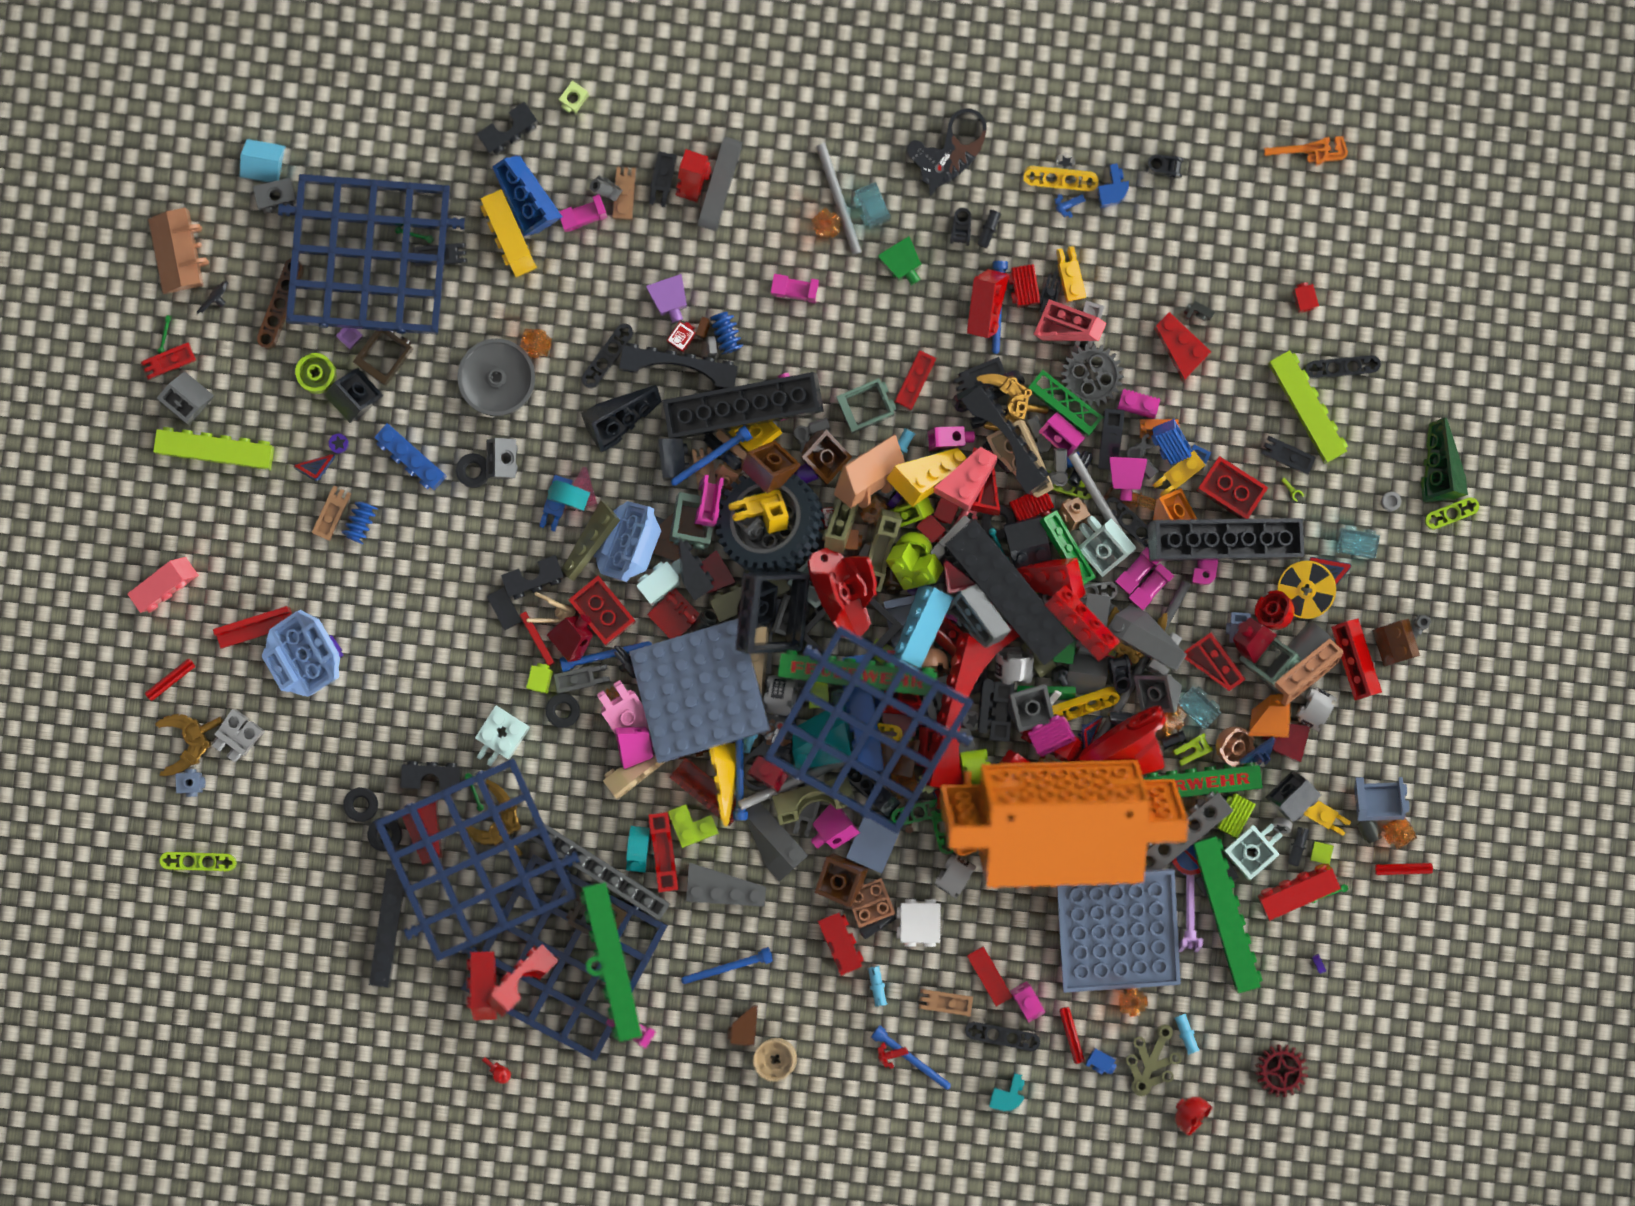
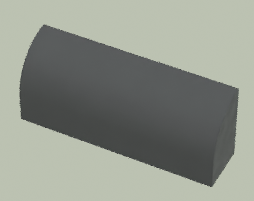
M1309 621L1287 647L1296 652L1303 660L1328 639H1331L1333 642L1335 640L1318 625ZM1282 652L1264 673L1273 678L1290 657ZM1259 677V680L1276 695L1282 694Z

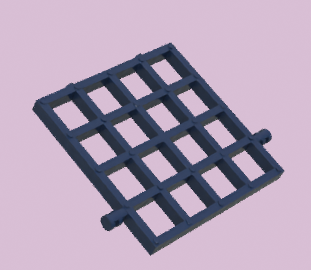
M299 174L296 206L289 204L283 206V204H279L278 216L286 215L290 217V215H295L286 315L287 324L314 325L320 328L340 327L393 331L398 334H406L407 332L438 335L447 227H452V229L460 228V230L465 228V218H448L450 185ZM306 184L334 186L332 212L304 209ZM342 187L370 189L368 214L340 212ZM378 190L406 192L404 217L376 215ZM414 192L443 194L440 220L412 218ZM303 219L331 221L329 247L301 245ZM339 222L367 224L365 249L337 247ZM375 224L403 226L401 252L373 250ZM411 227L440 229L438 255L409 253ZM300 254L328 256L326 282L297 280ZM336 257L364 259L362 284L334 282ZM372 259L401 261L398 287L370 285ZM408 262L437 264L435 290L406 288ZM297 289L325 291L323 317L294 315ZM333 292L361 294L359 320L331 318ZM369 294L398 296L396 322L367 320ZM405 297L434 299L432 325L403 323Z
M839 625L823 654L818 652L817 648H811L810 644H808L802 654L804 656L808 655L811 660L815 659L819 662L764 759L792 774L793 778L806 782L859 812L862 817L871 819L898 834L951 740L955 738L958 740V743H964V746L967 748L970 745L973 737L971 735L969 737L966 736L965 732H959L958 728L972 706L973 700ZM841 636L867 650L854 675L828 660ZM873 654L899 668L886 693L860 679ZM823 667L849 681L836 706L810 692ZM905 672L932 686L918 711L892 697ZM855 686L881 699L868 724L842 710ZM938 690L964 704L950 729L924 715ZM805 699L831 713L818 738L792 723ZM887 704L913 718L900 742L874 728ZM837 717L863 731L850 756L824 742ZM919 722L945 736L932 760L906 746ZM787 731L813 745L800 769L774 755ZM869 735L895 749L882 774L856 760ZM819 749L845 763L832 787L806 773ZM901 753L927 767L914 792L888 778ZM851 767L877 781L864 805L838 791ZM883 785L909 799L896 823L870 809Z
M515 758L489 770L477 772L475 776L414 804L409 803L403 806V809L374 822L420 923L418 926H415V924L411 925V929H403L407 939L410 940L413 935L417 937L419 932L423 931L436 961L442 960L577 898L564 866L569 865L570 867L573 865V862L579 863V857L576 851H574L571 856L567 854L565 859L560 860ZM511 768L522 795L496 806L484 779ZM477 783L489 810L462 821L451 794ZM444 798L456 825L429 837L418 809ZM526 801L537 828L511 840L499 813ZM410 813L422 840L396 852L384 825ZM492 816L504 843L478 855L466 828ZM459 831L471 858L444 870L433 843ZM541 834L552 862L526 873L514 846ZM426 847L437 874L411 885L399 858ZM504 850H508L519 877L493 888L481 861ZM474 865L486 892L459 903L447 876ZM556 867L568 895L541 906L529 879ZM441 880L452 907L426 919L414 891ZM522 883L534 910L508 922L496 894ZM489 898L501 925L474 937L463 909ZM455 913L467 941L441 952L429 925Z
M533 854L525 872L528 873L534 870L536 864L543 866L550 862ZM556 867L550 870L558 874ZM565 869L571 882L582 888L592 886L571 874V871ZM561 880L549 903L560 898L565 888ZM522 883L515 887L503 910L506 918L511 913L519 896L530 901L527 892L523 890L524 886ZM609 894L610 902L627 912L617 930L619 940L632 915L659 928L645 954L620 941L622 951L641 960L630 981L633 993L668 925L640 911V908L637 906L629 905ZM538 898L541 906L548 904V902ZM557 907L542 914L532 935L515 926L507 929V931L528 941L517 963L521 959L525 961L528 958L526 954L534 945L537 947L543 945L552 955L560 958L547 984L531 976L520 978L542 990L530 1016L528 1017L513 1008L507 1014L596 1061L612 1032L611 1027L606 1026L594 1051L569 1039L568 1035L581 1012L603 1024L608 1020V1017L585 1006L598 979L600 980V976L591 975L592 977L579 1001L553 988L566 962L588 973L586 964L570 956L582 932L578 929L574 931L564 952L539 940L538 937L551 913L569 921L566 918L568 913ZM585 913L581 920L578 918L574 920V922L592 931V926L586 922ZM499 920L497 921L495 927L501 925ZM499 934L488 938L481 952H489ZM473 946L472 948L468 947L462 950L461 953L464 955L465 953L469 954L468 957L470 958L471 952L479 951L476 950L477 947ZM496 958L497 967L511 974L515 971L511 965ZM599 963L596 969H592L594 971L600 970L601 964ZM466 979L461 989L470 993V989H467ZM549 995L575 1008L561 1034L536 1021Z

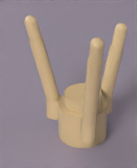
M535 592L536 596L556 607L555 616L558 619L528 618L526 621L533 623H560L564 618L574 616L575 608Z

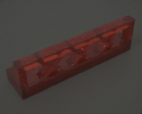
M685 758L669 778L721 819L717 797L719 791H717L715 781ZM734 797V799H733V804H732V809H731V814H730V819H729V824H728V826H730V825L735 821V820L732 819V811L734 810V807L736 806V798H735V797Z

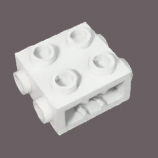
M905 899V903H901V907H897V919H901V927H897V938H901V942H904L905 946H916V943H924L925 947H936V943H940V903H936V899H924V903H917V899Z

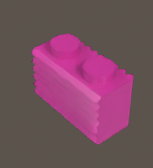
M1125 388L1121 392L1117 409L1155 419L1160 398L1156 399V397L1145 396V394L1134 393V391L1130 392V390Z
M1058 412L1039 430V434H1042V436H1045V439L1051 441L1054 447L1067 449V457L1086 438Z
M1064 716L1052 717L1049 720L1050 723L1044 726L1042 724L1036 725L1032 728V732L1028 733L1037 754L1041 757L1076 740Z

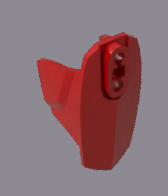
M828 548L812 553L807 561L811 581L836 630L841 625L861 637L871 625L866 607L876 595L877 583L870 558L864 556L844 558L841 553L831 551Z
M1153 706L1124 720L1084 748L1079 756V760L1081 762L1137 760L1142 775L1163 769L1165 767L1163 756L1154 734L1163 727L1166 721L1161 706Z

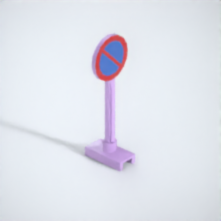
M1191 845L1172 860L1175 869L1181 874L1186 875V931L1184 932V938L1179 942V952H1182L1186 946H1188V949H1192L1194 946V952H1198L1203 947V939L1196 938V931H1194V876L1201 872L1193 845Z

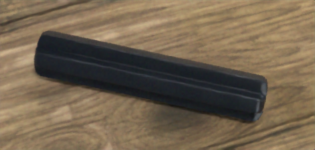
M713 433L704 436V442L713 451L723 445ZM730 450L719 456L733 470L741 468L742 462Z

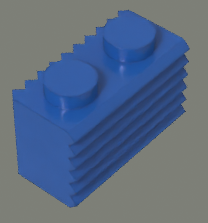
M1175 419L1153 427L1151 438L1154 445H1159L1161 448L1160 454L1163 460L1167 459L1169 464L1173 465L1191 457V447Z

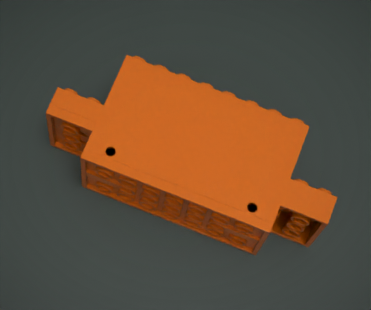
M1137 760L981 764L980 785L941 786L940 809L949 848L978 849L987 887L1017 888L1020 886L1144 883L1147 843L1186 842L1188 820L1175 780H1143Z

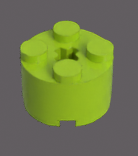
M311 353L302 357L295 368L298 383L312 394L326 393L337 378L334 364L325 355L320 353ZM318 369L320 375L314 378L312 372H316Z
M987 749L960 752L959 759L963 782L964 771H971L972 785H980L981 764H990L989 761L986 762L988 760Z

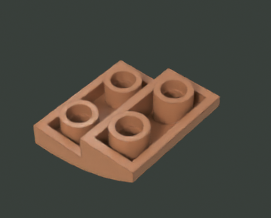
M882 878L864 884L851 905L859 928L895 914Z

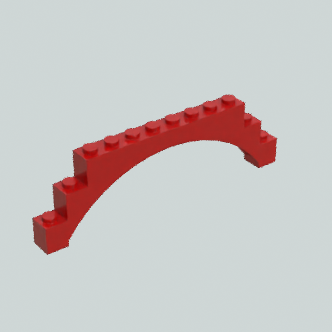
M1007 619L1006 624L1011 631L1002 641L988 648H985L970 634L960 633L956 641V652L951 660V671L946 680L947 686L969 697L975 682L993 657L1009 643L1020 637ZM943 694L941 710L936 720L950 729L964 704ZM934 731L932 734V745L927 754V758L930 760L933 759L945 738L944 735L937 731ZM953 738L928 780L927 786L941 789V786L964 785L957 739ZM940 794L937 799V809H940Z

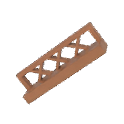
M1328 639L1277 680L1274 686L1284 695L1281 703L1287 706L1340 662L1344 651L1331 639Z

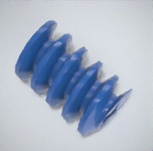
M722 312L710 317V321H716L712 324V328L717 329L714 332L715 336H720L716 341L717 343H723L719 346V350L724 351L721 355L735 352L743 347V344H737L741 337L734 336L739 330L732 329L737 323L730 322L734 315H728V312Z
M354 502L358 509L351 510L355 516L348 517L352 523H346L345 526L349 530H343L342 533L346 538L363 545L364 543L360 538L367 537L363 531L370 530L366 524L373 523L369 517H375L376 514L372 512V509L378 510V508L364 502Z

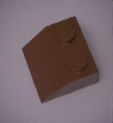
M827 429L817 431L805 444L801 454L802 460L826 485L852 458Z
M772 441L747 452L742 470L766 493L781 488L799 469L801 464L780 444Z
M1409 619L1372 630L1384 667L1420 656Z
M833 853L825 859L814 893L844 906L851 907L863 886L869 868Z
M753 1005L733 1022L732 1027H728L727 1039L731 1040V1044L755 1045L758 1005Z

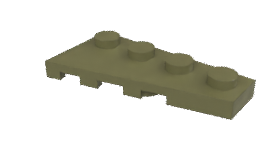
M602 500L599 502L562 568L566 576L575 581L620 521L607 503Z

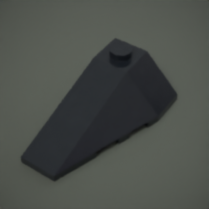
M653 385L598 403L583 411L581 415L585 427L600 452H604L618 444L623 439L622 436L629 429L632 431L636 427L634 424L642 417H646L662 402L658 387Z

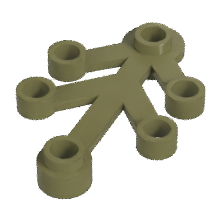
M1163 1024L1158 1027V1039L1150 1058L1145 1048V1039L1140 1036L1134 1039L1133 1044L1138 1049L1145 1067L1142 1075L1138 1069V1059L1135 1055L1130 1054L1125 1059L1134 1077L1132 1090L1138 1096H1145L1151 1091L1152 1086L1162 1082H1171L1174 1078L1173 1073L1166 1070L1162 1075L1149 1079L1152 1071L1181 1062V1055L1176 1052L1171 1053L1169 1057L1158 1060L1165 1041L1173 1035V1030L1169 1025ZM1163 1029H1168L1169 1034L1167 1036L1162 1035ZM1137 1039L1143 1040V1044L1141 1046L1136 1045ZM1173 1055H1178L1179 1060L1177 1062L1172 1061ZM1129 1057L1135 1058L1134 1064L1128 1063ZM1165 1073L1171 1074V1078L1169 1080L1164 1079ZM1139 1083L1145 1084L1144 1090H1139Z

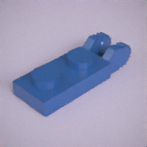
M554 475L553 481L558 480L570 485L573 484V480ZM547 499L539 527L544 528L548 515L551 514L555 516L551 525V531L555 532L566 505Z

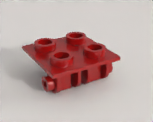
M674 588L647 615L669 639L681 636L695 623L699 613Z

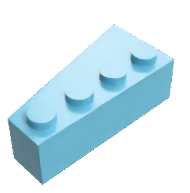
M927 585L918 587L899 643L895 647L894 656L912 666L921 668L954 597Z

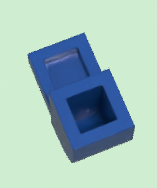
M1118 163L1109 166L1112 184L1098 186L1097 188L1100 208L1119 204L1128 192L1129 181L1121 182L1124 177L1122 168H1118Z

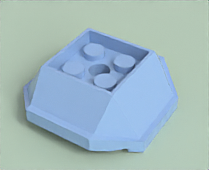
M629 501L613 511L620 521L594 554L600 574L625 582L630 577L647 570L661 533V529L654 516V509Z
M299 610L269 630L262 658L281 691L309 697L339 678L340 657L318 618Z

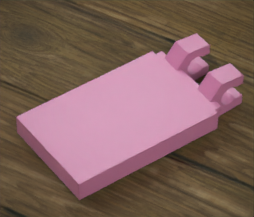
M620 680L614 683L615 688L620 694L619 697L610 701L604 690L597 694L604 705L601 707V713L614 733V728L641 726L646 727L649 731L643 704L634 690L631 691L630 689L627 691Z

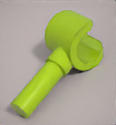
M1285 477L1281 480L1291 493L1290 497L1293 501L1298 502L1294 497L1297 492L1301 497H1304L1303 492L1295 490Z

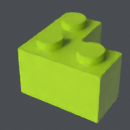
M910 542L893 546L886 559V562L904 590L936 583L943 571V566L935 553L918 557Z
M686 804L668 811L682 848L719 834L712 815L693 822Z

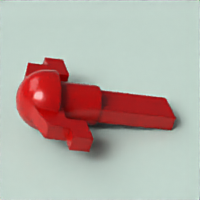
M881 1043V1046L878 1047L879 1061L890 1069L894 1068L893 1062H888V1059L908 1054L907 1047L884 1052V1049L887 1048L885 1043Z

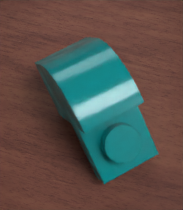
M556 480L553 481L548 489L547 499L584 511L590 492Z
M630 827L626 871L646 872L650 828Z
M1018 1073L1013 1074L1009 1091L994 1087L989 1107L1001 1111H1011L1019 1107L1025 1096L1018 1094V1090L1022 1091L1025 1082L1022 1079V1075Z

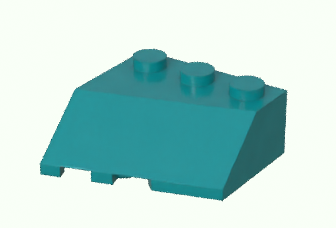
M846 703L842 708V710L845 712H847ZM825 710L798 725V727L818 738L831 713ZM837 717L824 742L850 756L853 751L852 740H854L853 732L850 733L849 723ZM793 734V755L795 765L800 769L813 745ZM819 749L809 768L841 763L842 761Z

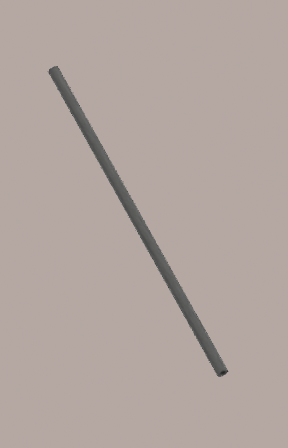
M1182 580L1165 611L1167 613L1165 631L1191 584ZM1145 656L1138 661L1131 673V688L1125 693H1120L1119 702L1113 706L1110 712L1123 710L1136 686L1134 675L1142 674L1151 658ZM1108 717L1095 740L1113 728L1114 724L1109 721Z

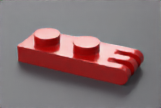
M187 342L143 360L141 365L150 364L149 367L143 370L145 373L153 371L152 374L146 376L147 380H151L197 360L190 343Z

